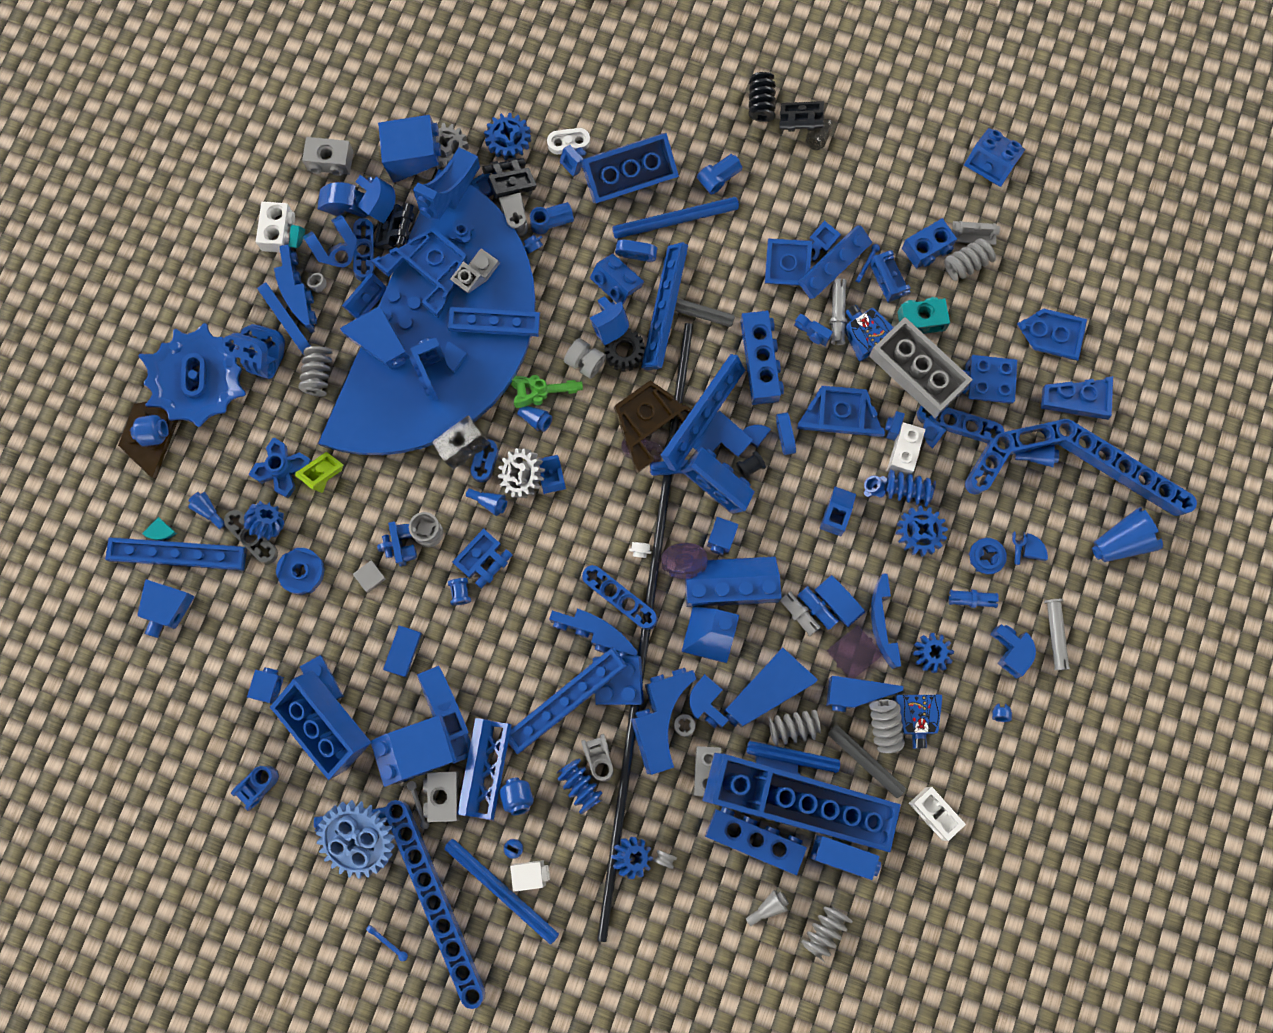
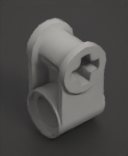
M521 193L500 197V204L507 224L515 229L519 237L524 236L528 231V225Z
M601 734L599 738L587 742L582 740L583 750L589 762L592 775L597 781L607 782L612 778L614 771L605 735ZM601 764L609 767V773L605 777H599L596 774V769Z

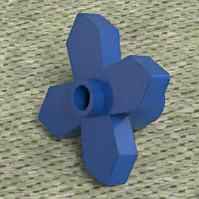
M272 438L266 447L268 457L265 462L255 463L249 472V476L261 484L273 480L274 491L288 499L296 488L292 475L296 474L297 471L312 462V460L301 453L288 457L287 446L278 439Z

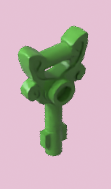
M532 375L530 378L515 376L511 382L512 387L517 389L518 394L514 399L515 408H522L532 403L534 405H541L543 400L547 398L548 393L568 392V394L583 390L582 381L568 380L566 383L547 385L537 375ZM526 387L530 388L531 394H526Z

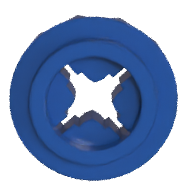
M982 538L976 541L971 546L968 554L970 556V564L974 566L977 572L984 573L985 575L999 572L1004 567L1007 559L1003 545L992 538ZM984 551H986L987 554L995 553V555H993V557L990 558L991 563H989L988 560H980V558H982V556L984 555Z

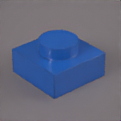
M896 411L892 418L888 417L885 425V430L888 431L886 438L895 441L899 435L905 413Z

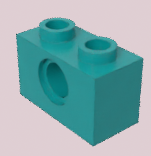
M931 297L920 302L908 300L901 304L897 312L899 322L906 317L923 334L943 332L950 325L945 298ZM918 313H925L928 318H921Z

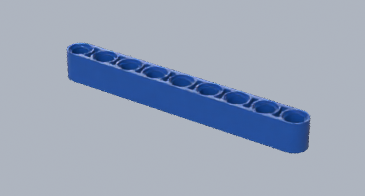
M391 801L385 807V816L389 826H392L391 831L395 836V841L459 998L466 1008H477L485 999V988L413 813L405 801ZM397 804L403 808V814L399 818L394 817L392 813L394 806ZM405 827H409L412 830V837L408 841L404 840L401 835ZM415 849L419 850L422 855L419 863H414L411 860V853ZM423 872H427L431 876V883L428 886H424L420 882V876ZM432 895L440 898L441 904L438 909L430 906L429 900ZM444 918L450 922L448 932L440 930V919ZM450 942H456L459 945L460 952L458 955H452L449 952L448 945ZM459 966L468 967L470 972L468 978H461L459 976ZM475 989L478 991L479 1000L476 1002L470 1001L467 996L468 990Z

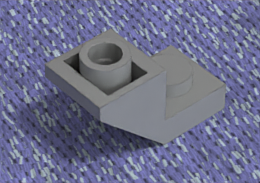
M481 248L469 265L463 261L450 280L467 293H470L489 279L500 262Z

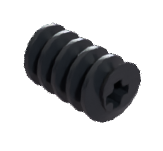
M757 72L749 78L750 109L748 115L751 119L758 122H770L776 117L774 113L776 109L774 105L776 102L774 97L776 94L774 89L776 83L773 81L774 75L769 72Z

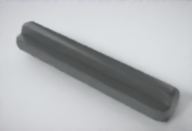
M677 298L674 311L728 327L733 325L735 319L733 314Z

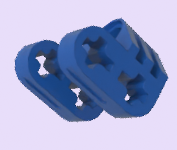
M340 214L331 221L345 243L335 245L326 253L312 231L304 235L303 238L318 262L337 267H346L352 261L357 238L344 217ZM338 251L346 252V259L344 261H337L335 259Z
M251 324L243 328L240 334L232 333L226 336L222 341V346L227 354L241 358L240 363L248 373L271 379L284 357L285 339L276 330Z

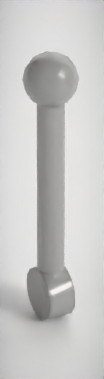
M409 781L407 788L412 792L421 819L420 827L427 829L430 824L424 817L416 792L417 784L414 781Z

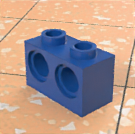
M942 218L907 238L902 246V250L916 269L922 265L927 267L936 260V257L940 255L946 256L952 252L957 238ZM935 238H941L944 242H938ZM917 248L923 249L926 253H920Z

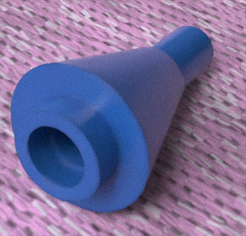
M1051 445L1016 453L1015 460H1030V462L1054 467V463L1059 462V450H1055V446Z
M470 488L466 492V497L478 501L479 504L495 516L504 513L506 510L507 501L505 495L480 493Z
M197 492L188 500L190 502L188 505L189 509L208 520L210 519L219 530L225 526L224 520L217 514L206 492L201 494Z

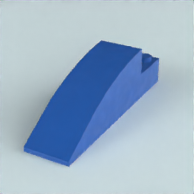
M714 753L703 801L886 852H891L901 806L898 803L721 753Z

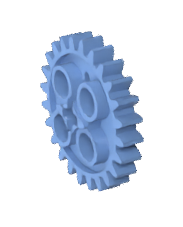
M353 800L347 805L341 802L338 807L333 806L323 816V820L318 824L320 829L316 832L320 836L316 843L323 845L319 853L327 854L324 861L331 860L333 862L331 865L332 869L336 866L340 867L339 874L346 870L349 878L355 872L358 879L363 874L368 878L373 872L377 874L381 868H384L392 856V849L395 847L393 843H390L395 836L388 834L392 826L384 825L387 818L380 819L378 817L380 810L375 813L371 812L372 805L365 809L362 801L357 806H355Z

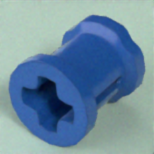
M467 578L448 581L452 594L451 605H464L471 602V598L468 597Z

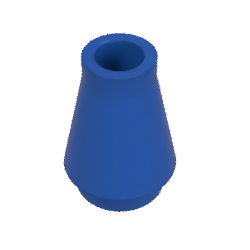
M525 406L518 410V416L522 417L537 431L545 432L551 425L552 416L549 415L548 411L531 406Z

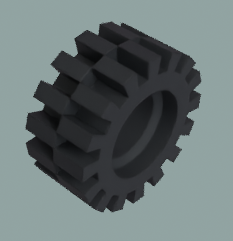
M628 328L621 337L605 345L606 361L609 362L611 367L614 366V369L617 371L619 368L622 369V372H626L625 369L632 371L634 366L637 368L639 363H642L645 353L643 338L638 336V332L634 331L632 333L631 329ZM621 343H629L633 347V353L628 357H621L616 352L617 346Z

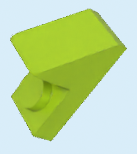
M325 452L297 471L295 476L311 489L323 493L327 481L341 472L344 465L328 452Z

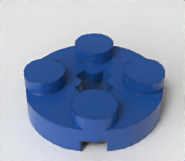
M295 548L293 551L282 555L276 566V575L281 586L290 593L298 595L312 593L323 580L324 563L313 551L307 548ZM304 565L305 574L297 577L298 574L295 572V569Z

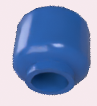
M149 415L135 419L130 432L132 438L141 446H151L164 442L168 436V426L166 421L159 416Z
M518 777L506 780V784L500 789L503 809L513 816L528 812L530 810L529 807L533 804L530 784L520 780Z

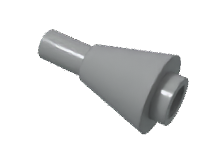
M773 890L759 906L758 910L746 918V921L750 926H753L763 918L766 919L788 911L786 906L789 902L781 891L777 893Z

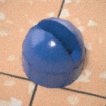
M1000 703L993 708L992 719L998 722L1012 721L1011 708L1007 704L1004 707H1000Z
M517 839L508 840L504 845V854L510 859L520 857L523 853V844ZM508 845L519 849L518 853L507 849Z

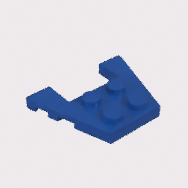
M433 227L412 238L406 245L400 248L396 247L390 250L389 254L381 258L377 257L372 262L389 277L405 261L435 285L436 288L422 301V305L438 318L455 285L450 279L463 261L466 262L467 255Z

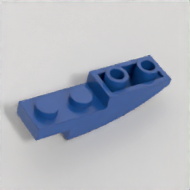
M288 244L279 246L282 266L274 268L280 292L299 322L310 333H314V324H317L316 314L311 310V304L314 303L311 290H307L302 283L300 273L296 271V265H299L297 253L293 252Z
M578 608L575 617L552 610L549 620L551 623H554V628L563 631L570 628L576 630V635L585 638L592 635L591 644L595 646L594 650L606 653L614 647L620 656H637L636 649L626 637L601 618Z
M440 666L416 674L432 716L442 715L456 759L452 763L455 764L468 758L471 744L468 736L469 732Z

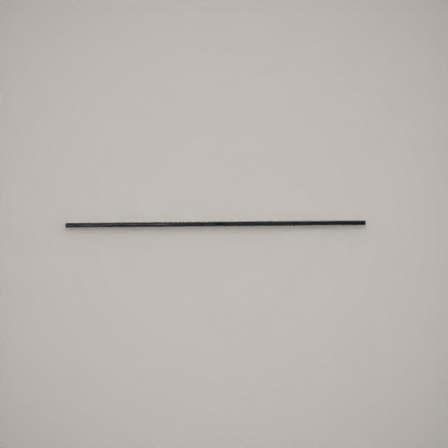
M685 323L674 396V399L681 404L683 403L693 324ZM677 417L671 420L668 444L679 429L680 421ZM672 474L663 475L645 600V604L652 610L654 609ZM643 614L642 624L645 622L650 624L652 622L650 618L652 614ZM641 628L638 656H641L643 683L650 630ZM630 705L597 941L607 942L617 869L613 867L617 860L612 859L611 856L618 853L614 846H620L636 737L631 719L637 717L636 712H639L640 705Z

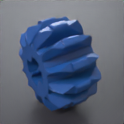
M259 501L257 505L252 504L247 512H245L244 529L249 530V535H257L258 540L261 537H264L266 540H269L271 537H277L284 526V513L278 512L279 507H272L270 502L264 505Z
M930 633L929 638L925 635L921 636V642L914 644L919 650L914 651L913 656H920V659L915 663L917 665L924 663L923 671H927L929 668H931L932 673H937L938 668L942 671L946 670V664H951L953 661L947 656L954 654V650H947L951 642L943 643L944 635H939L936 639L935 633ZM935 649L937 653L931 657L929 653Z
M631 836L629 841L626 838L621 839V846H614L618 853L617 855L613 854L611 858L617 860L613 867L614 869H620V876L625 877L627 875L628 879H634L636 875L643 877V869L648 871L651 869L647 861H652L653 857L647 855L651 848L649 846L644 847L645 840L639 839L637 841L636 837ZM631 853L634 854L632 857H635L633 862H630L632 859L629 858Z

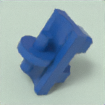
M390 522L388 524L392 542H390L389 535H383V543L377 545V549L379 552L385 551L387 559L393 557L392 550H394L396 563L400 567L407 566V561L417 558L415 545L403 547L402 543L403 539L412 538L409 532V524L398 525L396 522Z

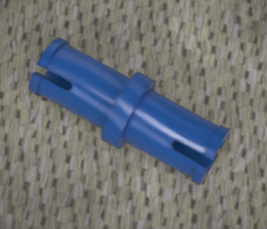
M808 586L797 595L811 610L809 613L812 616L815 615L827 630L831 629L839 621L825 606L824 600L820 601Z
M973 589L971 592L950 590L949 592L951 595L949 596V605H969L970 608H976V606L998 607V603H996L999 601L998 593H982Z

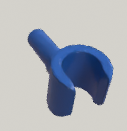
M1014 531L1012 533V541L1015 545L1014 564L1020 565L1022 546L1026 544L1027 538L1025 532H1023V539L1016 540V532Z

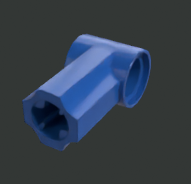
M730 154L714 166L708 165L703 168L697 175V179L712 195L718 192L727 180L742 171V165L736 155Z
M568 202L546 209L536 207L530 213L531 230L539 235L545 234L550 228L574 222L573 212ZM543 219L544 222L538 223L535 220Z

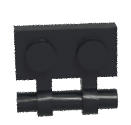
M824 101L781 103L780 130L795 132V129L815 131V128H823Z
M514 157L509 158L505 162L498 163V161L490 162L489 165L482 166L484 175L492 173V175L488 176L487 181L495 199L536 189L537 185L529 167L520 168L526 165L524 158L516 159Z
M406 203L404 208L399 204H395L385 223L383 224L379 221L374 242L375 248L379 250L395 247V243L398 247L405 245L410 235L408 231L410 222H413L414 205Z

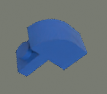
M359 175L356 183L364 188L366 193L357 206L369 216L384 224L395 205L396 194L394 188L377 176L375 178L370 176L367 179Z
M334 182L320 189L318 210L335 216H339L344 211L363 218L369 216L357 206L365 193L355 190V185Z
M604 296L597 300L602 312L590 317V321L597 337L606 345L621 337L628 330L629 320L622 302L617 304L614 302L610 303Z
M1001 624L995 627L990 634L1008 648V651L997 664L1013 677H1022L1034 662L1036 655L1034 641L1027 632L1017 637L1014 629Z
M705 674L691 691L689 708L696 720L704 713L707 723L713 728L717 726L722 728L728 719L715 709L711 703L723 689Z

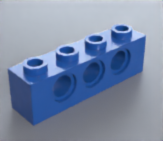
M769 311L742 313L740 323L752 405L779 402L781 394H784L783 382L778 379V373H781L780 361L775 358V352L778 351L777 340L772 338L774 319L769 317ZM760 333L764 335L765 338L762 340H758L754 337V335ZM764 354L768 357V360L761 361L757 356ZM767 375L771 378V381L763 382L760 377Z
M722 807L720 811L715 809L705 837L797 875L807 847L801 845L803 840L789 835L788 839L779 836V830L770 826H766L764 830L756 826L757 821L744 816L743 820L734 817L735 812ZM731 823H736L740 827V833L737 837H730L727 833V828ZM756 832L760 833L763 839L758 847H754L750 843V836ZM777 842H781L785 846V852L781 856H775L772 851L773 845Z

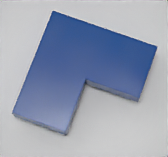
M718 411L693 448L697 450L703 447L714 452L722 443L739 458L753 442V439L721 411Z

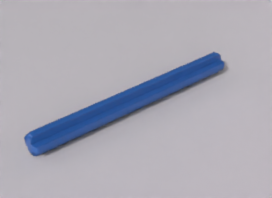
M737 197L723 199L615 225L612 227L614 237L618 239L739 209V202Z
M451 839L445 845L444 849L544 940L552 944L558 938L559 933L455 839Z

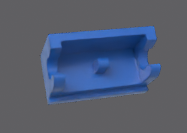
M892 250L873 256L870 262V267L888 303L911 293L910 286L906 285L894 261Z

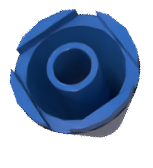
M1140 507L1095 540L1092 551L1097 560L1102 559L1103 562H1109L1159 551L1163 548L1162 538L1157 540L1156 533L1159 531L1147 511H1142V507Z

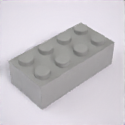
M906 317L873 347L869 355L872 360L934 418L956 399L973 380Z

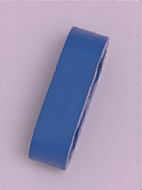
M618 240L615 253L623 258L653 262L656 260L658 248L649 243Z
M788 412L776 414V425L783 455L795 454L796 444Z
M490 439L482 440L476 449L471 466V474L477 482H487L491 478L499 450L496 443ZM488 445H490L493 453L489 452L487 459H485V453L482 449H487ZM485 463L484 468L487 473H483L480 477L476 470H480L482 464Z

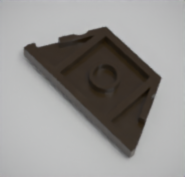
M147 402L136 403L133 405L118 446L151 478L156 479L178 420L170 421L167 412L162 408L146 407L145 404ZM149 415H157L164 419L168 426V436L161 444L141 446L132 438L130 430L135 419Z

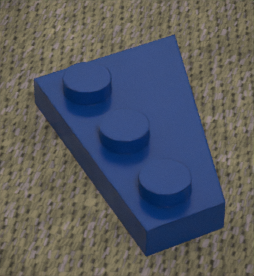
M1113 376L1106 377L1103 380L1094 381V379H1088L1085 382L1079 383L1064 382L1045 385L1042 389L1041 409L1109 420L1112 416Z

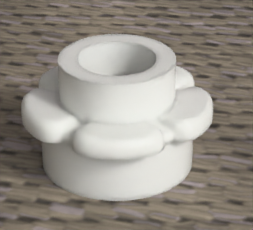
M632 542V547L629 549V551L633 552L634 557L646 558L647 554L652 553L650 551V544Z

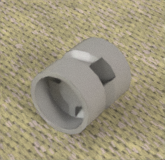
M578 338L567 351L564 363L574 369L580 368L581 374L592 379L602 367L606 354L596 348L590 349L589 343Z
M417 513L409 522V532L419 545L430 548L436 546L442 540L443 527L431 513Z

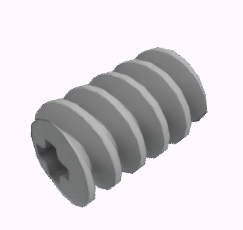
M979 238L974 243L967 245V247L961 248L960 251L947 256L944 264L949 276L954 281H958V276L964 279L967 276L966 272L971 275L974 273V269L977 271L981 269V264L986 267L989 261H996V255L992 246L986 240Z
M312 346L304 349L305 357L302 359L304 365L301 367L302 374L300 375L302 382L298 386L304 393L319 397L327 395L321 388L328 387V384L322 382V380L329 379V375L323 373V371H330V367L324 364L332 361L330 357L326 356L333 354L331 349L321 346Z
M888 699L873 701L869 707L873 710L870 716L874 719L871 724L874 727L872 731L875 736L873 741L876 745H879L877 750L881 753L900 751L905 744L900 705Z
M816 709L812 710L811 717L807 711L802 712L801 718L797 712L793 713L792 720L788 714H784L783 721L779 715H775L773 722L769 717L771 738L775 746H778L780 738H782L786 745L789 737L792 738L794 743H797L798 736H801L802 740L806 742L807 734H810L813 740H816L817 733L821 734L820 721Z
M824 906L823 910L827 916L818 915V919L822 924L813 923L812 926L816 933L808 931L807 935L810 941H801L808 951L823 962L825 961L822 955L831 956L827 947H837L833 938L842 939L838 930L847 932L848 929L844 925V921L848 923L853 922L833 906L832 908Z

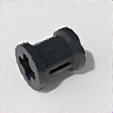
M757 451L752 452V456L746 460L736 462L739 472L746 480L754 472L766 468L763 458Z

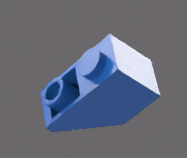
M834 486L819 529L841 537L847 527L856 494Z

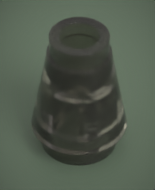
M824 118L823 128H815V131L807 133L806 144L809 148L817 151L825 147L833 128L831 120Z

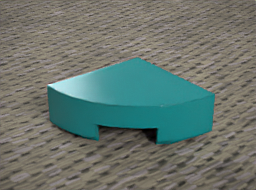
M297 225L291 226L289 247L299 248L304 239L303 236L305 235V228Z
M158 517L142 534L151 540H164L172 538L177 533Z

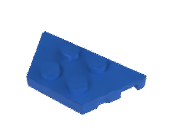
M821 386L797 424V429L876 437H884L885 430L878 421V414L871 405V398L865 389Z

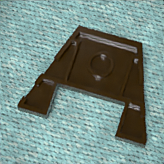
M651 380L614 406L637 474L655 461L642 441L675 417L682 424L692 410L687 405L674 399V396Z

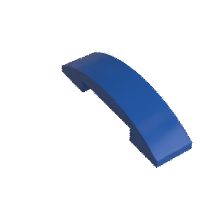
M885 573L878 578L873 591L871 622L873 634L883 658L892 669H897L901 667L898 643L888 644L882 600H887L891 597L888 573Z

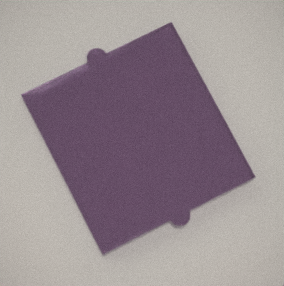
M858 625L826 650L837 663V668H841L848 678L853 679L883 655L873 644V639L868 638Z

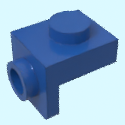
M554 455L540 458L543 462L539 466L545 469L544 472L540 473V476L544 478V481H541L543 493L566 489L559 456Z

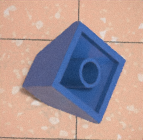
M693 607L682 652L727 664L739 615L718 609Z

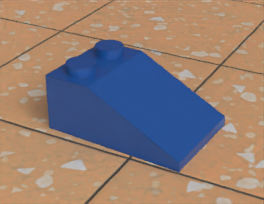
M442 715L371 740L384 787L403 783L456 761Z

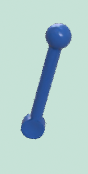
M878 244L872 245V251L855 282L860 283L873 256L880 250Z
M368 925L366 930L396 953L400 961L404 962L407 960L408 954L406 952H401L378 933L373 926Z

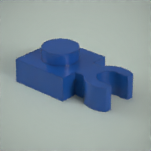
M826 221L810 237V240L814 242L812 244V251L815 252V255L812 257L813 262L819 259L821 250L827 253L841 237V234Z
M800 314L795 320L794 326L807 332V336H809L812 342L818 345H827L833 333L831 330L815 320L813 322L810 321L803 314Z

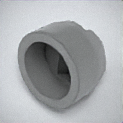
M314 273L308 278L307 285L312 291L320 293L327 287V282L321 273Z

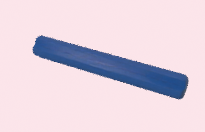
M749 741L747 744L746 752L750 755L834 773L840 770V760L754 741Z

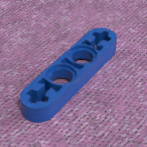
M266 282L257 287L258 291L304 355V349L311 347V345Z
M920 406L917 411V418L924 424L926 413L922 411L926 409ZM949 407L942 411L938 421H936L937 417L934 418L932 415L929 417L948 432L987 444L992 437L991 433L986 431L995 429L996 434L1005 432L1003 426L997 422ZM952 415L955 418V424L947 425L944 422V416ZM966 422H974L977 425V430L975 432L968 431L965 426ZM984 425L985 427L983 430L985 431L982 433V435H980L979 433L981 432Z
M591 565L584 569L582 573L583 581L616 609L644 630H650L656 626L658 621L657 614L644 602L599 567ZM596 571L598 572L597 577L604 581L601 586L595 580L589 582L590 577L588 574L590 572L593 574ZM610 584L617 587V593L612 597L605 595V588ZM628 598L635 601V607L630 611H626L622 607L624 600ZM640 606H643V608L640 609V611L643 614H652L650 616V618L652 619V622L650 624L648 622L642 624L643 619L641 618V616L636 614Z

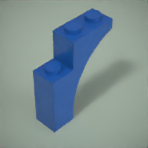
M458 147L450 162L435 179L426 184H416L413 191L419 211L423 216L440 220L448 206L453 209L456 208L480 168L478 156Z
M686 668L672 671L673 676L664 679L662 674L650 678L651 683L645 684L652 712L650 713V709L636 712L637 717L632 718L631 722L647 774L653 775L674 768L668 743L669 721L679 696L696 680L694 670L686 672Z

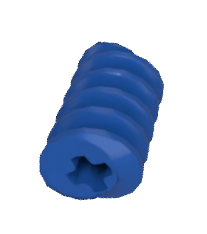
M894 470L889 471L887 476L888 482L884 489L885 492H888L889 499H892L896 493L898 501H901L903 496H906L907 503H910L912 498H915L916 505H919L921 500H924L925 507H928L934 495L936 481L931 485L930 478H926L922 483L921 476H917L913 481L912 474H908L904 479L903 472H899L895 477Z
M579 758L559 770L557 773L561 772V775L557 780L559 782L567 781L563 789L572 788L568 796L569 798L578 797L574 805H583L579 811L580 814H583L602 801L599 800V797L603 792L593 791L597 786L596 782L588 784L592 776L591 774L582 775L586 767H577L581 761Z

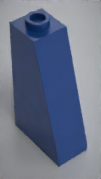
M782 647L725 709L724 712L727 714L725 717L734 727L737 725L743 727L812 686L818 679Z

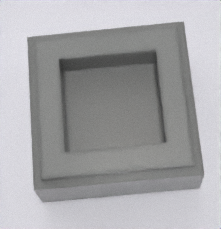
M372 560L353 573L367 593L386 580Z

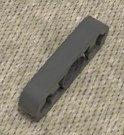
M238 510L228 512L224 518L225 526L257 560L264 564L273 563L278 557L277 548L264 537H261L259 540L257 537L253 543H247L245 537L249 530L244 528L241 530L237 525L233 524L232 520L234 517L239 518V522L244 526L245 514ZM260 544L265 549L270 550L268 558L263 556L264 553L258 548Z

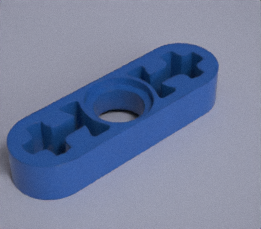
M366 218L356 220L353 225V233L358 239L353 254V270L355 277L359 281H363L369 273L374 274V264L372 262L374 260V230L372 222ZM362 226H366L367 229L365 231L366 239L362 238L361 235ZM361 245H366L370 248V251L362 255L358 253L357 249ZM361 261H366V274H361Z

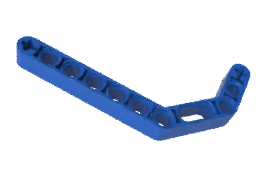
M1069 419L1011 430L996 435L987 444L965 482L967 491L978 495L992 485L1009 455L1051 445H1059L1171 515L1181 516L1190 513L1197 505V500L1191 493ZM1060 427L1066 430V436L1060 433ZM1032 432H1042L1045 436L1043 442L1024 445L1019 440L1020 435ZM1080 439H1082L1083 441H1085V443H1086V448H1083V447L1080 445V443H1079V440H1080ZM998 440L1005 444V450L998 447ZM1099 451L1105 454V460L1100 458ZM986 459H990L993 462V469L986 465ZM1119 463L1124 465L1125 473L1120 470ZM982 475H985L979 482L981 486H977L978 481L976 479H978ZM1139 475L1144 478V485L1139 481ZM1159 487L1163 489L1164 497L1160 495Z

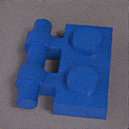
M483 528L452 563L469 578L477 572L481 577L475 584L482 589L487 582L491 583L494 579L493 576L501 567L504 569L508 564L507 561L513 555L507 549L499 555L496 550L501 546V543ZM491 557L495 562L487 570L483 569L481 566Z

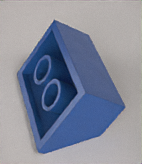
M702 447L697 449L680 470L731 514L744 512L755 492L750 488L751 484L746 479L738 478L733 473L732 467L724 462L720 463L716 459V454L708 448L704 449Z

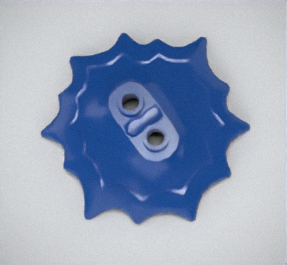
M203 323L196 331L188 334L174 329L172 341L161 343L156 353H140L138 357L147 369V378L144 381V385L152 392L151 398L145 404L146 407L162 408L167 412L170 421L189 420L197 427H201L208 418L214 415L226 413L228 404L238 397L245 396L246 392L242 389L239 382L242 368L237 364V357L229 355L224 351L222 346L224 338L214 337L210 333L208 325ZM200 367L199 372H196L194 369Z

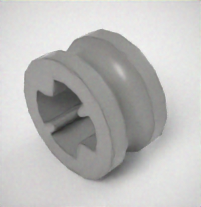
M680 715L674 722V729L680 736H689L695 729V721L689 715ZM681 719L684 722L685 719L690 721V730L688 732L686 730L684 732L679 730V721Z
M657 850L658 857L654 858L653 862L673 869V861L677 860V857Z

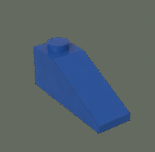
M831 676L829 678L826 706H831L832 711L846 712V709L903 691V686Z

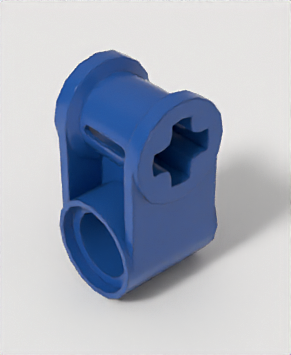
M272 766L256 767L232 790L231 794L237 796L246 805L245 809L249 811L277 783L279 778L278 771ZM264 770L269 775L266 783H263L261 780V774Z

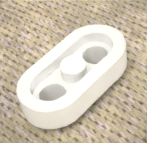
M583 128L553 131L547 138L548 149L554 154H562L563 148L571 145L575 150L579 147L586 150L590 145V135ZM578 140L583 141V143H581V144H578V143H576V142H577ZM556 143L562 144L561 146H555Z

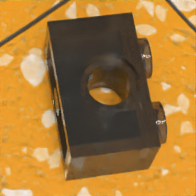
M469 415L432 441L444 462L453 470L462 466L466 460L481 452L484 447L490 444L479 425Z

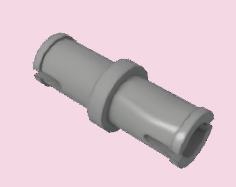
M791 591L788 595L782 597L780 602L793 615L792 619L794 622L797 621L809 637L821 628L808 613L809 609L806 606L803 607Z

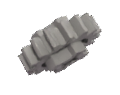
M442 123L441 128H439V136H436L437 143L439 142L441 147V156H438L439 165L436 168L440 169L441 166L445 168L458 147L466 151L469 149L466 135L462 134L461 128L455 130L453 124L446 128L445 123Z
M516 448L515 452L509 451V458H502V461L505 463L504 466H499L502 474H499L498 478L503 479L500 486L506 487L505 493L511 494V497L527 498L528 495H534V489L541 488L538 482L544 481L540 473L544 472L545 469L539 466L543 461L536 459L538 454L531 452L529 449Z

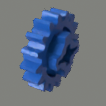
M501 113L498 120L493 117V124L487 123L488 130L484 131L486 146H489L490 153L495 152L497 158L504 155L505 160L510 155L512 158H516L517 153L521 156L524 155L523 149L528 150V142H531L530 127H527L526 120L520 122V116L517 115L515 118H512L511 113H508L507 117H504ZM506 132L508 136H510V141L508 140V137H506Z
M919 506L917 512L914 508H910L908 510L909 515L904 513L901 516L904 521L899 520L897 526L901 527V529L897 530L896 534L902 536L898 542H905L904 550L906 551L911 548L912 555H915L918 551H920L921 557H924L927 551L932 555L935 553V548L940 549L943 546L941 542L947 539L945 535H942V533L948 530V528L942 527L945 519L939 520L937 518L939 512L932 514L931 507L923 511V507ZM917 517H924V518H927V519H926V520H919ZM933 524L935 526L936 533H934ZM907 528L910 530V538L907 533ZM921 528H924V533L922 535L919 534L918 531ZM924 542L926 545H918L916 543Z

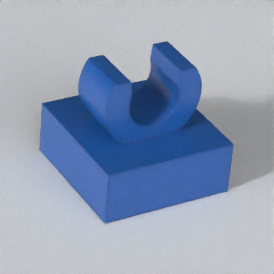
M571 145L563 148L560 163L574 177L580 173L582 167L580 160L587 153L582 147L575 150Z

